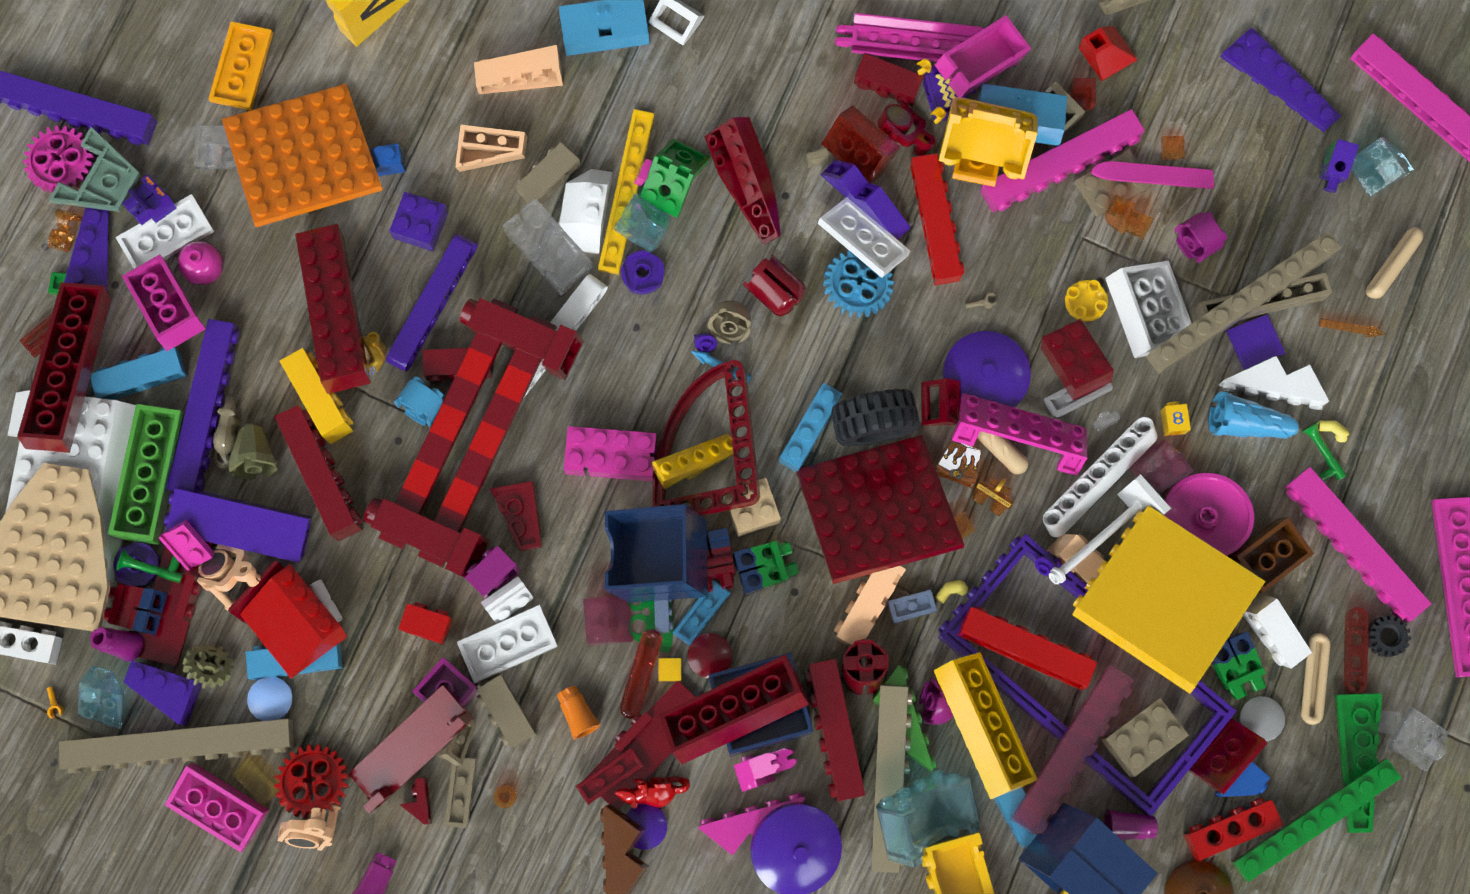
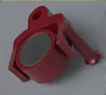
M902 102L900 105L889 104L885 107L878 120V127L880 129L879 134L888 139L881 151L877 152V158L881 161H887L888 154L895 142L904 147L915 144L914 153L918 156H925L935 143L934 136L924 130L926 121L919 117L905 102ZM912 124H914L915 131L906 135Z

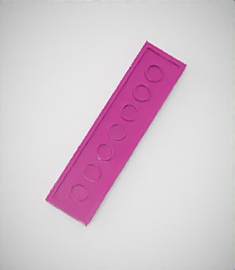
M1470 497L1434 499L1431 501L1455 676L1470 677Z

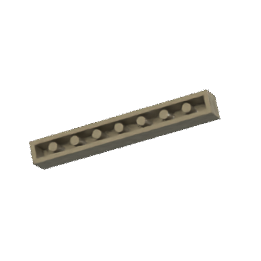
M880 685L871 871L899 873L900 866L904 867L905 853L901 852V843H906V829H902V820H907V806H903V797H908V783H904V774H909V760H905V751H910L911 737H906V729L911 728L912 714H907L908 705H912L913 691H908L909 685Z

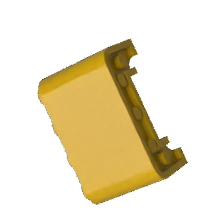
M975 832L922 847L923 852L919 853L922 866L927 867L929 873L926 876L929 889H933L934 894H994L983 857L984 852L979 851L981 844H983L980 833Z

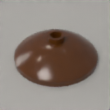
M1189 861L1179 865L1169 875L1164 888V894H1200L1201 892H1205V894H1234L1227 875L1220 868L1206 861Z

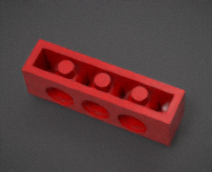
M1261 797L1251 801L1250 807L1243 809V806H1239L1230 810L1231 815L1226 817L1217 815L1210 818V823L1202 826L1199 823L1189 827V832L1183 835L1194 860L1201 861L1284 826L1273 801L1264 800ZM1251 813L1257 816V823L1254 826L1249 822V815ZM1231 821L1237 827L1234 834L1228 831V824ZM1210 830L1214 831L1216 835L1213 843H1210L1207 839V833Z

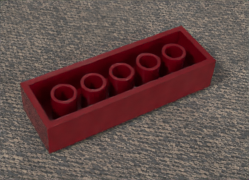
M297 405L274 416L329 535L339 542L362 531L363 529L360 525L363 523L362 517L351 506L354 503L349 491L342 487V484H345L340 472H337L336 468L333 467L336 464L332 454L328 453L327 449L324 448L327 445L326 441L315 428L316 425L307 409L304 410L300 405Z
M785 654L663 712L659 716L671 751L683 765L809 705L795 668Z
M836 659L809 664L804 672L806 686L811 685L812 693L809 695L811 708H816L817 715L813 718L815 728L820 730L822 738L818 739L821 753L825 752L827 761L823 762L825 774L830 775L832 784L828 785L830 798L835 797V801L838 802L866 796Z

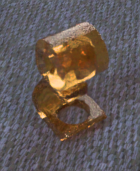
M56 209L55 216L58 229L51 230L48 246L49 248L69 252L74 242L73 235L69 233L72 229L69 222L71 220L81 222L82 217L73 212Z

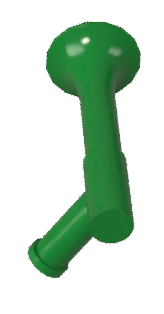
M1320 421L1301 430L1299 433H1305L1311 437L1330 467L1318 475L1320 479L1325 481L1335 475L1337 480H1340L1347 476L1319 434L1318 423Z
M125 548L117 565V571L123 567H131L177 583H181L183 573L177 572L180 562L174 555L167 569L136 560L127 554Z

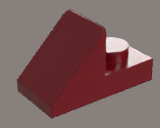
M428 778L415 779V784H412L413 798H417V802L399 805L422 824L429 825L432 824Z

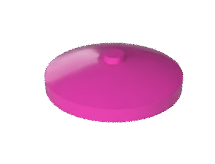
M1199 473L1188 476L1179 481L1166 497L1165 502L1171 509L1164 514L1165 517L1227 557L1241 549L1252 532L1254 525L1252 503L1246 492L1236 482L1225 476L1214 473Z

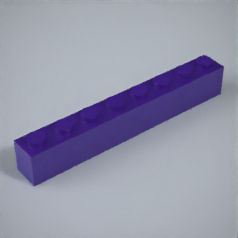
M0 71V104H8L10 108L18 111L21 108L28 110L30 114L35 116L46 115L49 119L56 122L63 120L76 128L84 126L89 130L92 127L98 134L101 132L108 133V136L118 140L125 138L135 145H141V143L150 144L158 123L151 114Z
M212 319L207 321L167 489L170 491H175V488L180 486L200 491L204 489L205 479L203 477L205 470H208L210 465L209 452L214 447L215 427L217 428L219 425L220 415L217 411L225 403L224 390L225 386L230 382L229 369L230 365L235 361V344H238L240 340L239 328L234 323Z

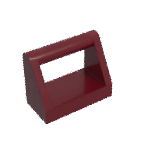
M944 378L921 382V426L957 425L960 419V381ZM930 387H939V419L930 420Z

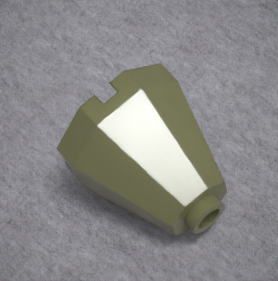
M248 423L243 426L238 432L228 461L229 471H232L234 477L248 480L256 479L255 475L263 474L262 478L271 476L278 471V462L263 428L255 423Z

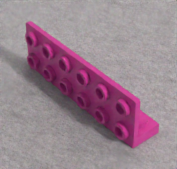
M962 394L960 419L952 434V441L973 446L980 431L1060 453L1062 455L1057 462V470L1078 476L1087 459L1086 428L1037 413L1024 411L1016 407L1003 405L995 401L982 399L974 395Z

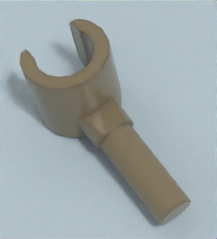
M989 293L982 300L965 303L966 309L977 306H984L987 309L992 308L997 302L990 303L988 299L993 298L995 294Z

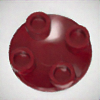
M714 633L702 634L690 644L687 654L688 662L696 674L708 678L710 674L728 670L732 662V649L722 636Z

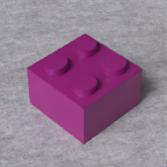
M498 546L494 549L492 547L488 549L482 556L484 559L478 565L476 563L473 564L466 572L468 575L465 579L485 599L508 584L521 571Z
M442 657L412 691L425 702L441 686L445 685L464 707L478 692V687L452 663Z

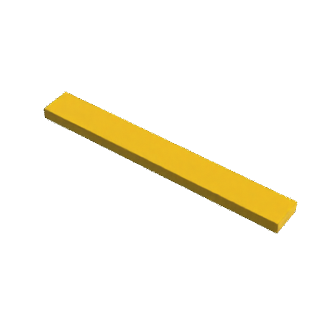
M633 109L598 271L620 275L639 185L635 184L634 181L645 161L655 116L652 112Z

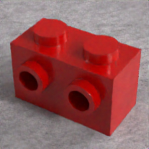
M415 602L414 605L407 603L398 629L402 632L444 645L453 621L452 618L448 617L449 613L440 609H436L435 612L426 610L427 605Z

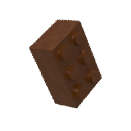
M1289 517L1274 520L1248 540L1241 549L1228 557L1263 579L1265 583L1258 593H1264L1311 557L1314 552Z

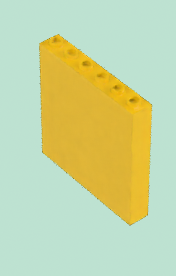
M1147 506L1144 512L1139 510L1134 517L1133 522L1135 525L1133 528H1126L1121 536L1123 539L1121 545L1117 543L1114 545L1109 553L1112 556L1109 562L1105 560L1102 562L1097 570L1100 573L1097 579L1093 577L1090 579L1085 587L1088 590L1085 596L1081 594L1078 596L1073 604L1076 609L1072 615L1190 694L1265 581L1158 511Z

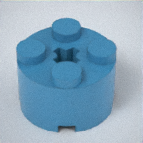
M415 376L412 380H409L394 403L398 408L402 405L406 410L404 413L423 426L427 423L428 427H431L442 406L444 395L436 388L429 389L425 386L423 380Z

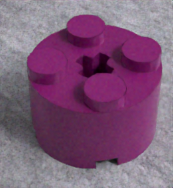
M1209 211L1205 213L1199 212L1175 228V233L1178 232L1179 237L1176 239L1179 249L1188 259H1196V263L1202 262L1221 250L1224 241L1227 240L1225 231L1220 229L1215 222L1213 214Z

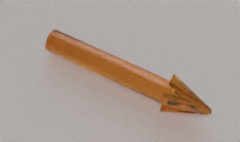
M1323 318L1319 320V327L1366 335V338L1385 335L1383 331L1371 324L1368 327Z

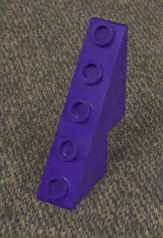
M834 160L820 174L845 198L850 199L897 240L911 228L882 188L868 183L855 164Z

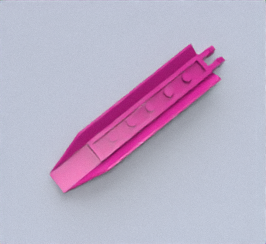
M855 13L853 26L838 25L836 27L838 34H852V38L837 37L835 44L840 47L851 46V53H866L868 55L914 60L928 59L932 62H938L944 53L984 28Z

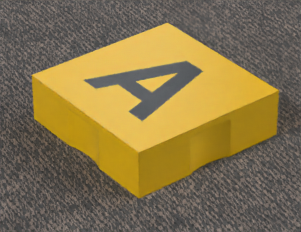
M410 0L325 1L334 13V19L339 30L357 47Z

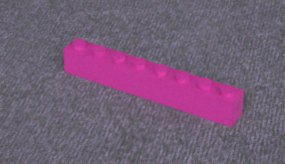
M1373 33L1350 59L1470 162V116L1466 113L1465 109L1456 105L1446 93L1441 92L1435 87L1430 79L1421 75L1415 66L1407 63L1397 51L1392 50L1381 37H1377Z
M1131 109L1030 160L1024 179H1011L1004 173L997 177L995 187L982 185L980 192L992 213L997 210L1002 212L1008 209L1011 203L1015 201L1022 202L1030 196L1029 194L1035 191L1040 193L1053 182L1056 184L1062 182L1067 178L1066 175L1072 172L1077 174L1083 171L1086 165L1090 163L1095 165L1101 162L1104 156L1108 154L1113 156L1128 144L1129 146L1137 144L1145 130Z
M1311 467L1301 472L1284 487L1289 498L1295 502L1297 501L1302 507L1301 510L1304 515L1310 519L1312 518L1317 524L1316 527L1319 532L1325 536L1327 535L1332 541L1331 544L1334 549L1343 553L1347 558L1346 561L1349 566L1354 570H1358L1362 575L1364 583L1369 587H1373L1378 593L1377 597L1384 604H1388L1393 610L1392 614L1395 618L1399 617L1402 619L1401 621L1406 623L1413 621L1431 605V602Z

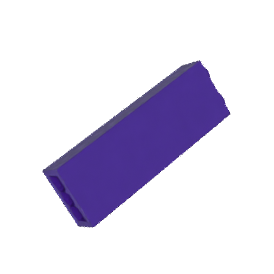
M182 486L175 488V491L171 492L169 504L172 505L170 513L167 512L164 520V525L167 526L166 532L187 520L204 541L294 562L303 560L313 516Z

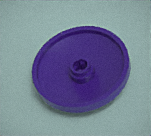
M980 331L961 338L951 348L944 362L943 379L960 381V401L962 394L965 393L1010 407H1016L1024 398L1029 388L1031 371L1026 354L1014 340L1001 333Z
M789 803L769 812L755 829L750 847L751 861L755 872L766 886L780 894H809L818 890L834 875L842 853L840 833L833 820L821 809L806 803Z

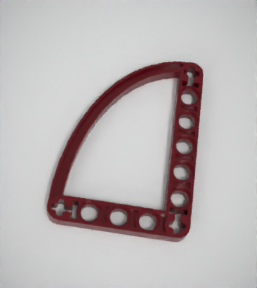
M731 360L719 364L705 372L688 387L669 416L656 455V460H659L671 454L676 434L689 408L708 387L725 377L737 485L666 500V489L663 488L654 472L653 507L681 505L689 502L691 509L703 516L752 506L759 501L760 487L746 369L740 361ZM735 367L739 369L736 371L738 380H735V376L731 373ZM741 386L743 388L742 393L739 396H733V389ZM743 406L745 408L744 414L739 417L735 416L736 408ZM741 427H746V435L743 437H738V429ZM742 448H749L750 453L747 457H739V452ZM746 468L752 469L751 476L743 479L741 476L742 471ZM746 485H749V489L754 493L750 495V499L745 496L748 494V487ZM731 493L733 495L732 502L723 504V497ZM705 498H711V506L706 509L702 508V501Z

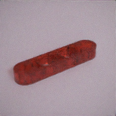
M1361 607L1351 608L1345 615L1344 688L1349 694L1365 692L1368 682L1369 617L1367 611ZM1356 612L1362 618L1357 622V628L1362 627V630H1351V627L1356 626V619H1352V615L1356 614ZM1354 633L1359 634L1362 638V643L1359 646H1355L1351 642V636ZM1352 656H1358L1361 659V666L1359 668H1354L1351 665L1350 660ZM1350 672H1361V675H1356V682L1360 683V687L1356 688V690L1354 686H1351V682L1355 681V674L1350 675Z

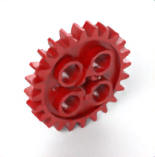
M318 744L315 750H313L311 745L307 746V751L299 747L298 755L290 752L292 759L284 758L283 761L286 766H278L282 774L275 775L274 777L280 781V783L274 785L275 789L280 790L275 794L278 799H281L279 804L282 807L286 806L285 810L288 813L293 811L295 817L301 814L304 820H307L309 814L311 815L312 808H320V812L322 809H329L331 812H334L332 805L335 803L340 806L341 803L338 798L346 797L342 790L349 788V785L344 783V781L350 779L348 774H343L348 770L346 765H342L344 760L341 757L337 758L338 754L335 751L330 754L331 750L329 747H325L322 751V747ZM311 762L313 763L311 768L312 771L309 769V764ZM322 765H327V770L324 773L318 774V769ZM304 768L303 775L296 777L297 770ZM322 788H329L326 795L319 796ZM305 790V796L302 799H297V794ZM312 793L315 796V800L313 802H311Z

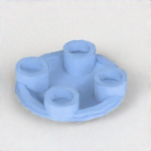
M277 677L259 679L252 685L248 693L247 704L250 712L262 721L283 719L292 705L291 687L284 680Z

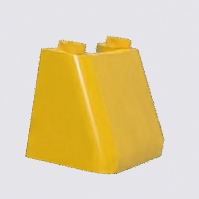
M953 98L939 161L947 165H955L961 161V158L1001 166L1006 176L1011 179H1024L1038 133V118L1033 113L967 98Z

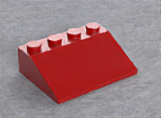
M290 564L271 577L240 613L244 621L291 679L347 638L341 625Z

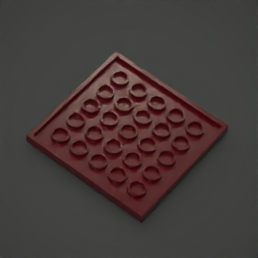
M922 435L806 466L796 471L833 584L964 548V542Z

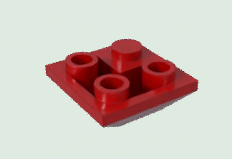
M1114 26L1100 27L1083 37L1079 45V50L1101 81L1137 61V58Z

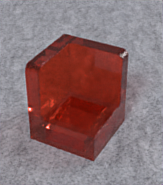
M1074 78L1071 84V97L1083 110H1093L1096 104V78Z

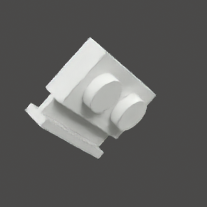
M516 577L483 600L481 604L496 624H498L534 598L520 578Z

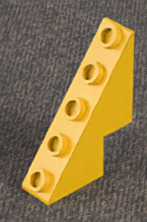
M727 433L652 462L653 470L664 489L684 478L690 480L733 456L732 438Z

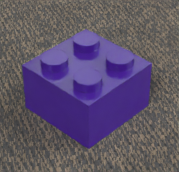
M404 192L389 232L393 239L434 252L448 216L447 208L444 204Z

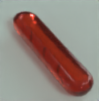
M655 629L646 630L642 634L620 703V713L627 719H633L638 713H641L663 640L662 635Z

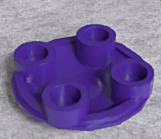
M638 804L637 808H631L626 815L646 829L634 848L647 850L660 845L668 829L664 813L659 808L648 804Z

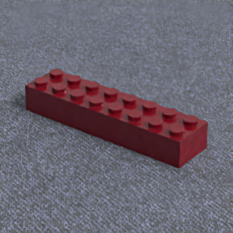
M333 224L296 233L320 382L327 394L370 384L345 240L339 225Z
M64 282L60 284L17 434L25 449L67 453L71 451L111 303V298L105 286Z

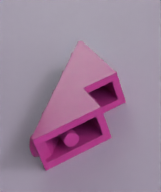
M801 793L788 796L789 801L783 803L776 799L766 802L767 807L758 809L757 805L744 808L745 813L736 815L735 811L722 814V820L714 821L713 817L700 821L701 825L698 828L733 855L749 833L753 836L758 824L769 812L785 804L802 803L805 798L802 797Z

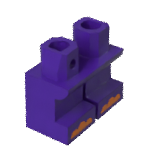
M148 174L141 179L144 184L137 190H127L131 196L122 202L129 213L141 225L150 219L157 223L177 209L169 196Z

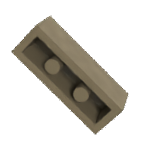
M561 142L557 146H552L548 150L547 156L542 161L538 160L532 166V171L518 179L515 186L517 193L537 210L581 167L579 158Z
M502 675L477 689L480 693L477 698L482 707L487 706L491 712L488 717L494 727L499 726L502 734L499 736L506 747L510 745L514 749L537 735Z

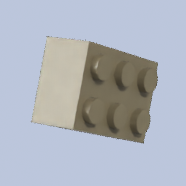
M1158 698L1101 739V741L1128 777H1135L1189 735L1162 699Z

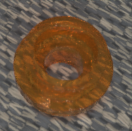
M503 785L495 790L493 798L498 807L510 808L516 802L517 795L511 786ZM505 792L509 794L508 801L501 799L502 794Z

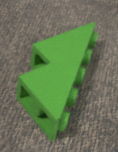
M898 665L884 684L907 685L906 681L909 680L906 668H901ZM880 690L872 700L878 706L880 702ZM913 693L912 705H908L907 714H912L911 728L906 729V737H911L910 751H905V754L931 772L933 768H936V763L933 755L928 754L926 746H929V740L926 732L922 733L919 724L923 722L919 710L915 711L913 702H916Z

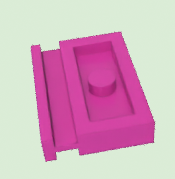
M187 520L170 528L167 532L161 533L159 537L161 542L187 571L211 559L215 554Z

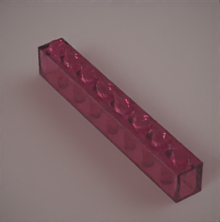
M1113 665L1106 666L1037 775L1038 780L1032 783L1011 816V821L1032 835L1044 832L1049 823L1046 821L1050 813H1056L1061 805V802H1059L1062 794L1066 795L1073 786L1072 778L1075 774L1079 775L1085 767L1084 759L1087 755L1091 756L1098 746L1095 743L1099 736L1103 737L1109 729L1110 725L1107 723L1111 716L1114 718L1117 716L1122 708L1119 704L1123 697L1127 699L1133 691L1134 687L1131 685L1134 679Z

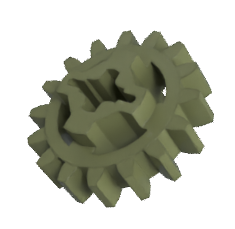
M202 642L201 647L195 644L192 650L188 649L182 663L184 664L183 672H188L187 679H195L194 685L200 682L202 683V688L210 684V687L214 689L216 683L219 686H223L225 681H229L234 670V666H232L234 659L228 658L230 655L229 651L222 652L223 646L215 648V643L207 646L205 642Z

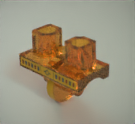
M992 477L989 483L996 487L995 489L981 480L977 483L975 487L977 489L972 499L981 505L988 496L994 499L995 502L990 511L997 516H1000L1007 508L1010 509L1013 504V500L999 492L1001 490L1007 495L1011 489L1004 485L1007 480L1003 477L999 482Z

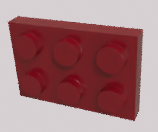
M1231 718L1189 769V772L1224 795L1267 745V742L1264 738Z

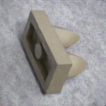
M471 721L436 755L441 759L450 761L455 766L462 765L476 724Z

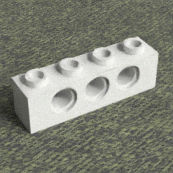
M0 622V655L56 665L63 638L55 636L56 632L42 629L41 633L33 632L34 628L20 625L19 629H14L12 624ZM12 635H15L16 641L10 646L9 639ZM37 639L38 645L32 650L31 642Z

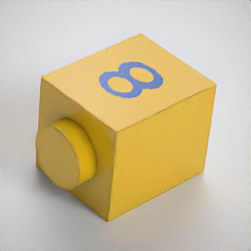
M1178 401L1169 402L1160 410L1164 436L1186 434L1191 430L1187 404H1180Z

